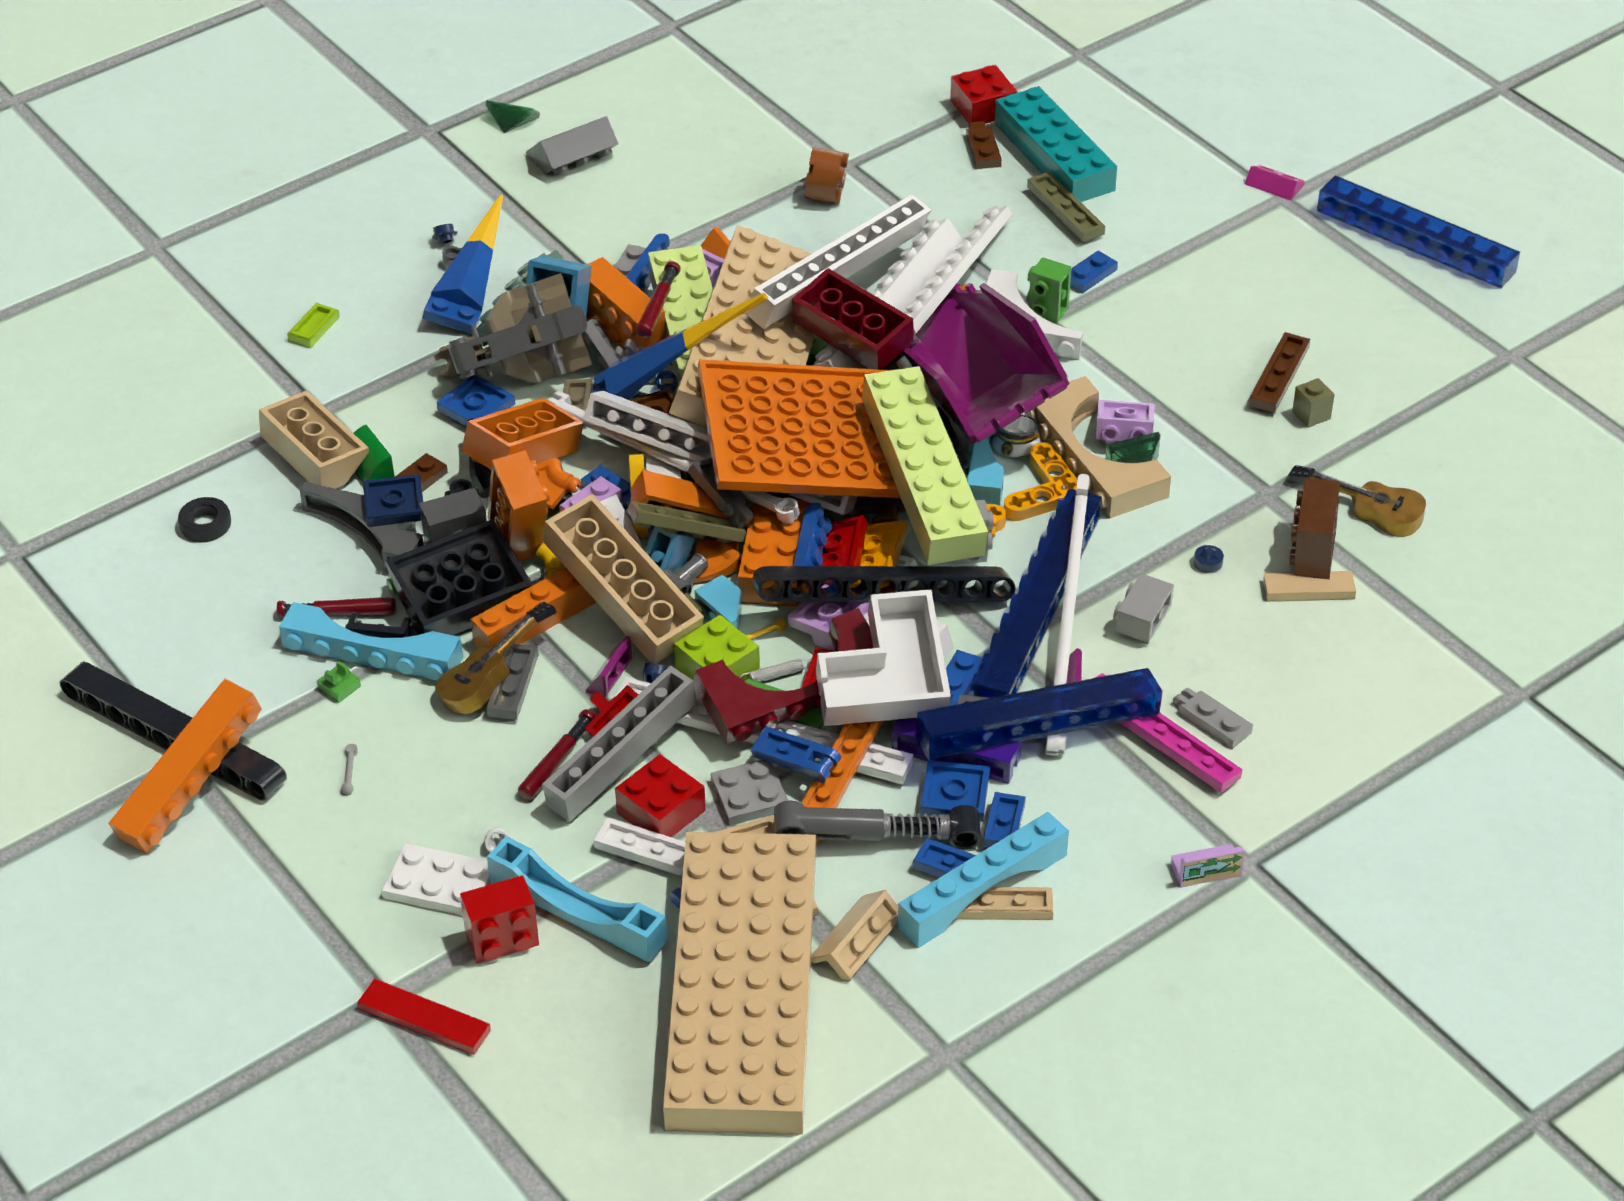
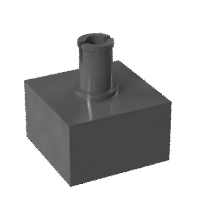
M475 488L419 503L424 545L487 521L486 509Z

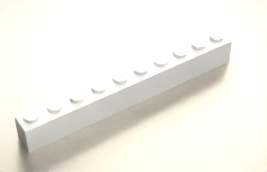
M911 194L755 287L750 298L765 293L768 299L745 312V314L763 329L767 328L793 312L792 298L827 268L848 278L920 234L931 209Z
M948 217L940 221L934 219L928 222L923 227L924 232L912 240L913 245L900 254L901 259L888 269L889 274L881 278L876 283L878 287L870 293L904 313L906 311L905 307L916 299V294L927 286L926 282L936 275L935 271L945 264V259L955 252V247L959 243L963 242V239ZM829 344L827 348L815 356L817 360L812 366L861 369L862 364Z
M605 391L590 394L583 418L584 421L697 462L712 458L707 428ZM785 493L810 503H820L823 508L843 515L853 511L857 496Z

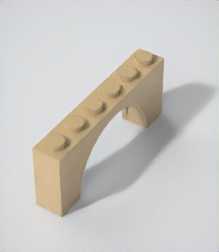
M1086 376L1069 381L1070 384L1067 386V389L1051 399H1045L1043 404L1025 414L1038 422L1041 438L1056 449L1077 479L1080 474L1089 476L1088 492L1095 500L1097 507L1102 509L1109 518L1169 498L1171 476L1157 459L1143 463L1114 462L1092 454L1077 441L1073 434L1074 429L1083 420L1098 413L1099 391Z

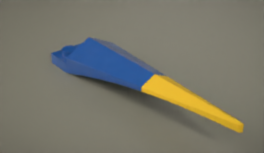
M502 194L498 196L431 291L422 319L473 334L471 330L472 325H475L477 328L484 304L503 200Z
M761 293L612 363L607 369L594 377L592 393L605 391L629 400L646 383L687 350L725 324L766 301L768 296L765 293Z

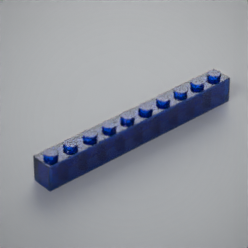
M1069 488L1064 499H1059L1056 507V516L1050 517L1047 525L1046 536L1042 535L1039 540L1037 555L1033 554L1030 558L1028 574L1023 573L1019 583V592L1012 595L1009 606L1010 611L1003 614L1000 622L999 633L995 632L992 636L990 652L984 653L982 657L981 671L979 674L975 673L973 675L970 690L974 691V696L1014 701L1064 596L1076 490ZM1090 493L1087 495L1080 560L1101 515L1102 496Z

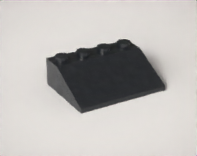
M493 519L385 560L387 569L408 617L411 618V624L417 635L431 631L455 635L472 628L471 618L532 586L530 578Z

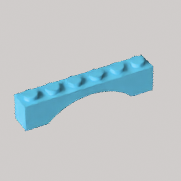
M991 435L980 443H969L968 455L972 456V458H966L969 469H965V474L968 475L966 479L975 500H985L986 504L1000 506L1003 493L1004 468L997 462L990 449L989 444L993 437Z
M295 602L292 603L279 625L283 648L429 678L431 680H438L445 672L459 665L463 659L461 637L434 631L404 638L366 636L338 625L319 607Z
M1049 812L1044 813L899 902L898 929L917 948H920L944 933L952 921L972 901L993 885L1021 872L1043 871L1066 857L1069 830Z
M507 836L487 856L491 883L523 875L536 906L648 963L667 942L665 915L639 902L630 904L616 903L587 893L556 873L533 849Z

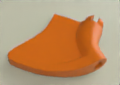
M551 458L537 464L539 471L538 480L540 484L546 485L550 500L546 504L547 507L554 509L565 493H576L578 491L576 486L581 487L579 478L562 470L559 459Z
M719 540L698 541L695 554L699 553L707 559L708 568L696 577L693 583L713 580L722 574L727 576L738 571L742 559V554L738 552L739 542L724 543Z

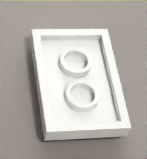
M405 843L382 889L383 899L463 916L460 893L490 885L487 860Z

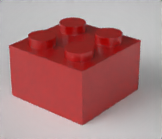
M996 64L951 76L950 101L968 124L969 122L984 121L985 124L994 122L996 100L1017 93L1015 87Z
M661 754L615 787L616 811L618 815L634 826L671 838L706 811L704 785Z
M523 875L460 893L465 935L476 964L539 946L535 903Z

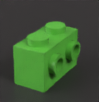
M1042 257L1028 272L1027 280L1030 282V289L1027 293L1026 301L1029 302V308L1048 321L1058 323L1069 309L1071 266Z

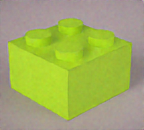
M718 615L674 643L675 668L692 679L693 682L695 670L721 660L739 678L744 673L760 669L759 646L722 615ZM749 674L743 675L741 679L746 681L749 679Z

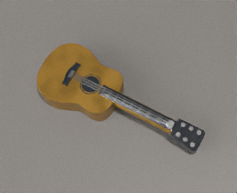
M1295 465L1288 474V481L1304 482L1305 478L1340 481L1339 492L1351 496L1352 502L1355 504L1354 515L1361 520L1372 522L1382 531L1392 536H1410L1422 525L1426 509V499L1417 491L1407 488L1388 487L1376 481H1369L1362 487L1317 472L1314 468Z
M546 602L539 603L533 609H530L526 616L491 649L478 648L465 661L445 672L435 685V690L444 706L458 714H469L480 709L489 700L495 687L509 675L510 671L505 663V652L536 622L539 623L556 614L555 607Z

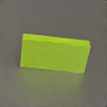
M315 303L287 333L288 341L312 348L340 318L339 310Z

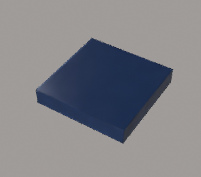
M420 474L363 481L367 527L421 521L419 503L423 502Z

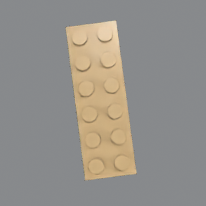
M593 494L545 521L544 544L626 636L630 637L634 645L651 663L656 664L674 653V643L702 626L704 616Z

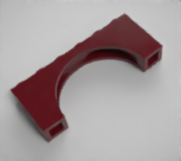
M859 608L832 618L829 636L835 652L873 648L870 626ZM723 660L695 670V691L725 744L734 741H744L752 734L764 730L766 726L774 729L782 722L790 719L797 720L810 711L821 709V696H819L817 681L800 689L773 691L745 682L735 675Z

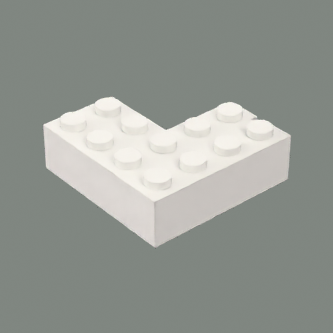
M931 590L870 595L868 619L873 648L818 653L816 677L819 696H821L820 703L824 726L947 715L951 694Z

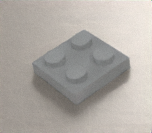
M760 760L711 772V783L729 826L774 815L775 806L780 802L788 801L775 768L770 762Z

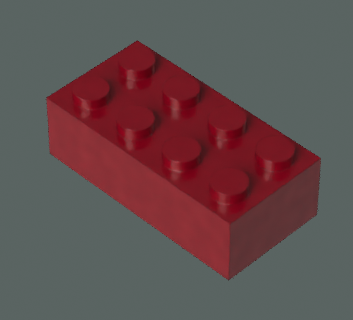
M829 268L792 298L794 323L870 369H884L914 342L912 317Z

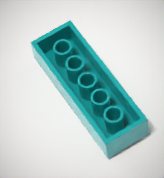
M1040 86L996 100L995 125L1041 174L1048 171L1052 173L1080 202L1116 191L1117 165Z

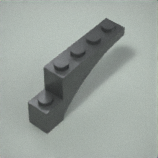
M304 482L299 489L303 510L332 519L365 539L383 560L386 573H389L385 560L424 546L423 534L410 531L412 522L367 527L364 495Z

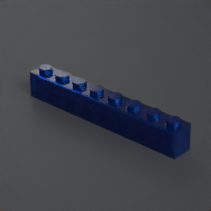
M1335 175L1319 190L1318 212L1491 285L1502 288L1517 271L1520 251Z
M1149 668L920 711L917 712L915 736L927 759L930 760L1160 714L1163 690Z

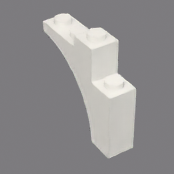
M991 269L987 285L1037 320L1056 356L1079 359L1083 332L1051 323L1030 309L1018 291V273Z

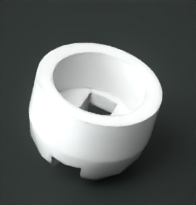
M496 827L487 831L484 843L490 853L496 847L493 835L498 834L502 841L505 836L509 837L506 830Z

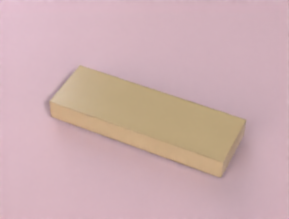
M1331 571L1330 580L1294 575V572L1264 573L1263 576L1267 601L1355 599L1356 596L1352 571Z
M991 887L972 901L955 919L1053 920L1052 888Z

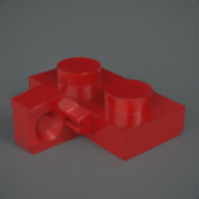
M626 685L616 697L614 696L608 701L597 691L589 701L596 706L599 712L584 729L594 737L639 694L629 685Z

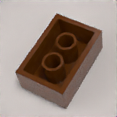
M1305 478L1304 488L1297 491L1294 521L1291 530L1292 547L1289 565H1295L1294 575L1330 580L1337 529L1340 481Z

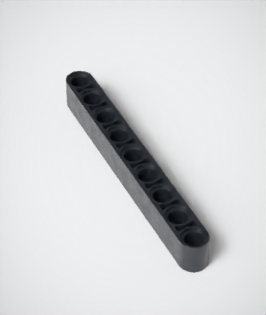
M763 566L758 568L752 577L753 585L759 596L767 602H870V595L920 590H931L933 602H1004L1011 599L1016 590L1015 583L1003 568L997 566ZM774 580L772 586L768 588L762 587L766 581ZM803 580L801 586L792 588L794 582ZM833 580L830 586L821 588L825 581ZM861 580L859 586L850 588L854 581ZM890 580L886 587L879 588L882 582ZM919 580L916 586L908 588L912 581ZM947 580L945 586L937 588L941 581ZM976 580L973 586L965 588L968 582ZM1004 580L1000 587L994 588L997 582Z
M85 661L77 665L59 682L62 691L73 701L165 750L170 747L192 719L187 714ZM240 742L229 750L221 760L217 770L211 773V775L261 801H265L287 779L286 772L277 762Z

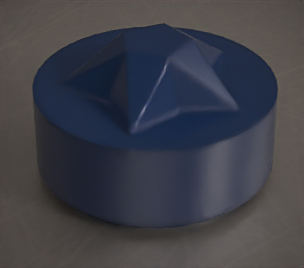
M1200 546L1194 554V565L1203 572H1216L1223 566L1224 554L1216 546Z

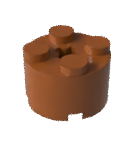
M813 147L804 196L809 199L840 204L841 188L844 189L845 168H847L849 153Z

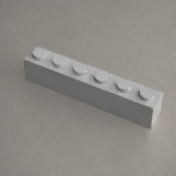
M670 665L542 784L547 807L571 822L697 703L693 680Z

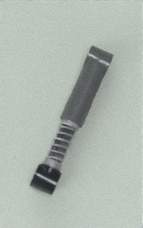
M792 800L780 802L774 808L775 834L816 835V839L861 841H883V837L888 838L890 834L894 835V838L897 835H902L903 838H905V835H911V838H914V835H920V838L923 835H928L929 839L932 835L937 836L938 839H947L953 847L963 850L974 848L981 842L979 811L970 805L956 806L949 810L947 815L939 814L938 817L936 814H933L932 817H929L927 814L920 817L918 813L914 817L909 813L906 817H903L901 813L894 816L893 813L884 814L883 809L805 807L802 803Z

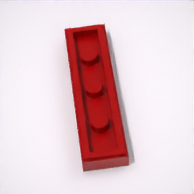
M376 978L373 979L357 1002L358 1009L472 1055H475L491 1031L490 1023Z

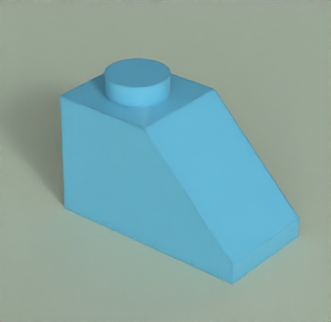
M722 574L694 590L695 600L705 608L704 619L707 622L718 615H722L739 629L742 612V592L736 583L729 581Z

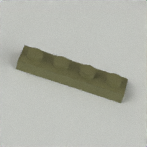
M1048 171L1027 179V188L1082 242L1105 234V225L1052 173Z
M631 500L627 509L634 523L644 528H651L653 525L662 527L663 530L670 533L685 531L697 538L715 537L724 543H732V541L743 542L746 534L744 528H737L730 522V519Z

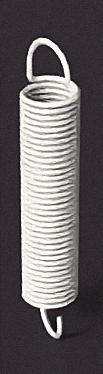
M798 658L742 674L740 678L745 674H749V678L757 682L772 680L803 671L802 661L811 660V658Z

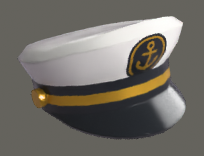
M1020 415V418L1004 428H998L992 437L994 449L999 454L1009 458H1018L1030 454L1031 447L1036 443H1041L1039 426L1035 419L1026 415Z

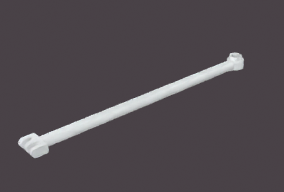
M557 390L553 393V398L549 397L547 399L583 421L584 426L685 472L688 471L692 463L697 462L584 421L585 411L571 405L570 396ZM741 491L747 500L776 512L777 518L784 524L794 523V520H797V516L800 514L798 503L793 498L775 497L762 491Z
M1080 474L1077 480L1046 755L1058 756V753H1065L1067 735H1061V725L1089 487V476L1086 474Z

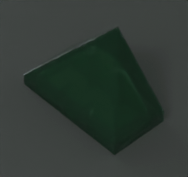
M486 100L485 105L503 133L540 117V112L533 108Z
M1154 432L1106 445L1105 459L1120 463H1143L1156 460L1159 456L1161 435L1159 432Z

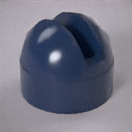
M645 663L643 679L645 682L652 683L668 667L655 663Z

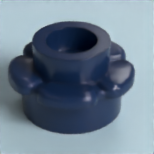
M442 224L433 227L434 235L432 238L438 240L439 244L454 241L453 236H456L458 232L454 231L453 224Z

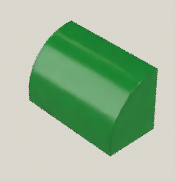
M367 424L358 428L353 434L369 448V453L355 470L360 480L363 482L364 480L395 477L391 454Z

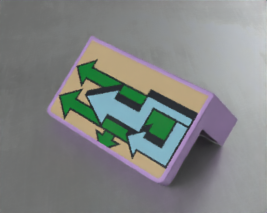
M1233 844L1171 855L1170 864L1179 886L1182 888L1242 876L1245 852L1243 847L1234 848Z

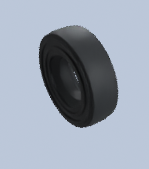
M201 497L189 501L181 508L178 514V523L182 534L186 538L197 542H207L220 538L229 530L231 515L228 506L222 500L213 497ZM202 515H213L216 517L215 520L206 524L194 522L197 517Z

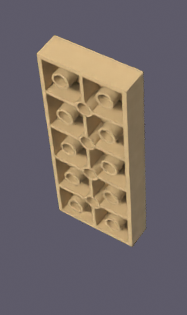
M737 225L702 321L750 299L755 287L811 255V253L780 242L775 238L757 233L750 228ZM793 312L765 329L743 313L692 347L669 414L707 428L697 369L699 359L806 365L815 335L793 322Z
M686 832L663 1104L666 1131L803 1134L816 870V835Z

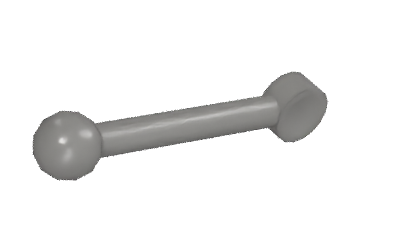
M348 744L345 747L348 759L345 783L342 784L341 790L347 795L351 794L354 789L351 779L354 756L358 754L356 744Z

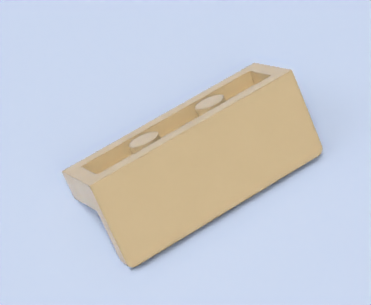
M886 890L861 896L813 952L811 962L815 964L828 961L842 980L851 979L898 923V905Z

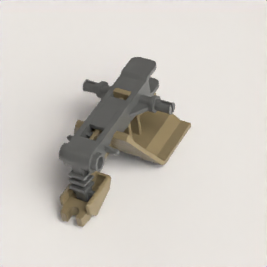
M560 273L502 293L486 319L490 332L489 335L480 337L476 326L472 325L473 337L467 339L462 337L450 341L449 345L440 347L439 353L433 355L435 361L440 359L447 361V367L439 371L440 376L448 375L450 379L461 376L463 379L477 374L476 370L485 368L487 376L491 378L493 374L489 364L500 361L504 374L536 384L592 365L581 334L587 329V321L582 308L577 305H571L562 274ZM486 341H488L489 347L483 348L484 346H487ZM491 351L493 357H491V354H490V353H489V354H486V355H485V353Z

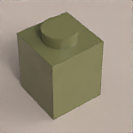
M1319 378L1295 387L1292 412L1307 428L1330 420L1335 394Z

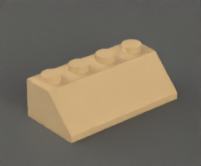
M307 390L259 409L260 436L309 483L334 489L343 486L369 453V448Z

